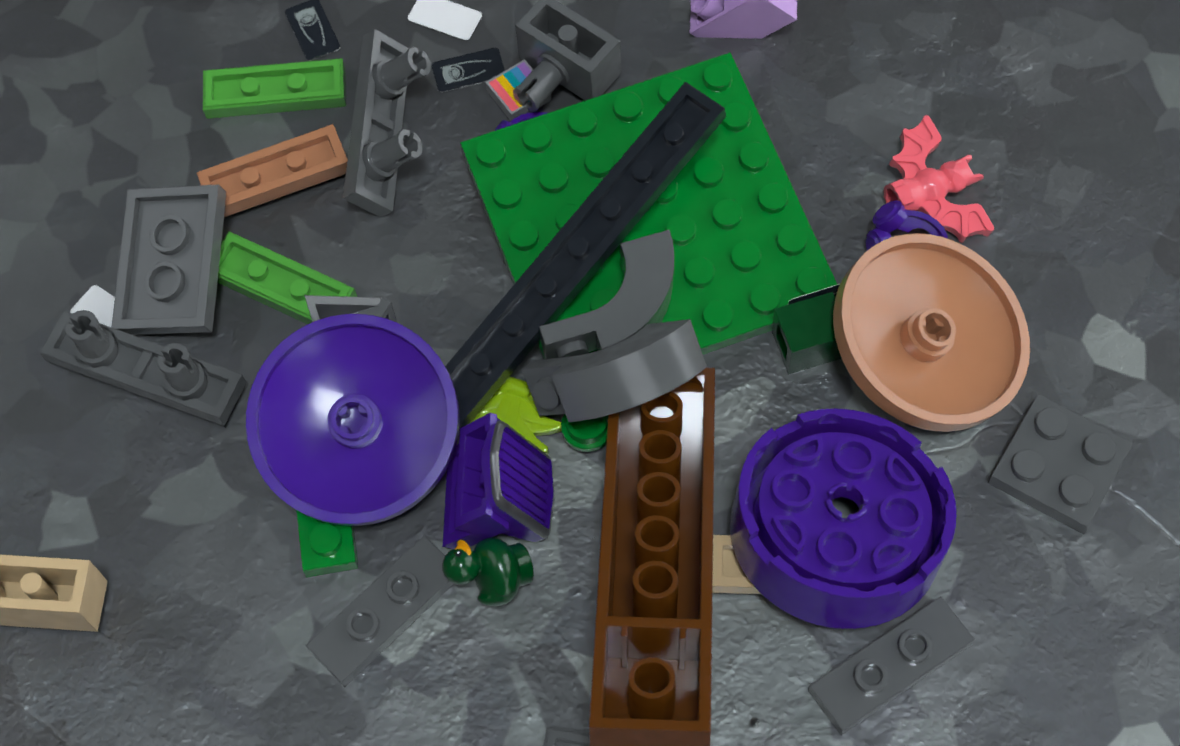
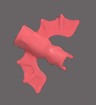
M925 115L916 127L903 129L899 137L902 142V150L899 154L893 156L889 163L891 167L900 171L903 179L884 186L885 202L889 203L898 200L906 210L920 211L932 216L944 227L945 231L954 234L961 243L973 235L990 236L994 226L980 204L957 205L945 199L947 193L961 192L967 186L983 179L984 176L982 174H974L968 165L972 160V155H967L956 161L946 162L939 169L927 168L925 165L926 157L941 142V135L928 115Z

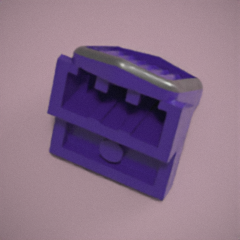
M491 412L460 428L459 444L456 445L455 452L447 468L442 547L454 549L456 548L457 541L460 539L466 541L471 547L485 538H491L498 534H505L530 542H539L546 539L550 533L554 503L553 470L550 457L507 423L498 419L497 414Z

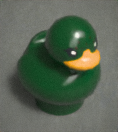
M496 537L485 538L479 541L473 551L466 541L460 539L457 541L456 548L450 550L445 555L442 563L444 576L454 584H467L475 579L480 592L477 600L491 607L506 605L511 602L518 593L519 587L530 584L534 575L532 560L525 546L521 543L508 545Z

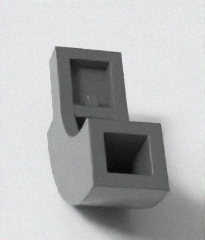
M670 230L620 243V266L624 274V281L617 294L607 304L588 313L539 326L541 347L545 359L588 354L594 350L599 351L633 336L647 324L661 323L668 310L673 288L674 247Z
M690 319L647 324L639 332L624 341L596 352L578 356L533 360L522 369L539 416L566 414L568 422H576L618 413L653 400L689 381L704 370L707 365Z

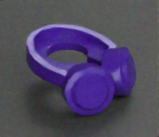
M894 200L880 207L873 216L872 221L875 229L869 231L866 236V249L868 251L881 241L891 238L890 233L895 229L909 233L913 229L922 228L931 235L947 239L948 236L944 227L932 216L919 211L906 210L900 201Z

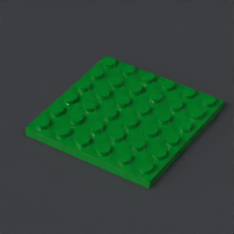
M731 52L460 142L466 164L513 284H515L679 88L687 82L724 107L726 118L621 242L624 243L670 230L674 247L673 288L668 310L662 322L690 319L702 354L705 355L772 331L775 308L788 305L789 300L837 285ZM620 244L555 322L594 311L607 304L617 294L624 281V274L620 266ZM540 339L537 345L542 355V358L545 359Z

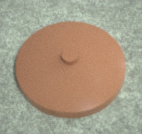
M915 233L894 236L881 241L866 251L852 265L842 279L833 310V325L838 350L849 374L858 387L872 402L889 415L911 426L925 430L941 432L960 431L972 428L988 420L1007 406L1018 393L1027 374L1030 359V337L1025 315L1017 297L1006 280L987 260L973 250L953 240L931 234Z

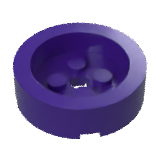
M836 408L819 409L798 414L795 421L785 424L775 431L771 428L763 434L754 444L743 464L730 515V535L736 558L749 581L766 599L781 610L801 620L819 626L841 629L866 628L891 621L910 610L923 598L932 585L950 548L956 528L957 511L953 489L943 467L937 469L931 459L920 449L922 444L920 440L889 420L862 411ZM839 497L851 499L857 504L859 512L849 514L847 518H843L842 512L834 507L832 500Z

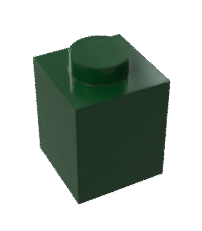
M833 292L774 309L772 334L788 375L842 359L834 333L833 310L835 296Z

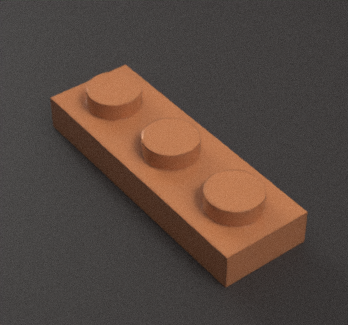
M332 124L196 173L201 185L219 184L227 192L224 217L344 175L346 174L348 159Z

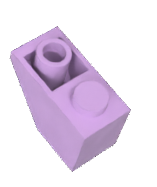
M691 0L690 34L700 38L762 39L797 20V0Z

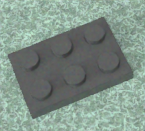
M219 184L127 190L111 328L131 335L203 333L213 331L227 193Z

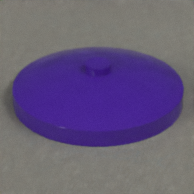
M366 314L330 316L307 324L289 335L270 353L262 364L252 384L246 409V433L250 453L256 468L270 489L280 499L299 512L322 522L344 526H362L386 521L406 512L423 500L434 489L446 472L455 452L460 426L459 405L454 384L447 369L432 347L420 336L403 325L386 318Z

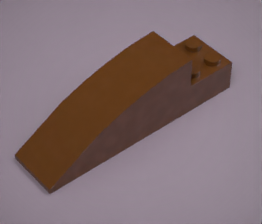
M706 367L689 381L662 396L633 408L608 415L589 722L590 746H710L715 368Z

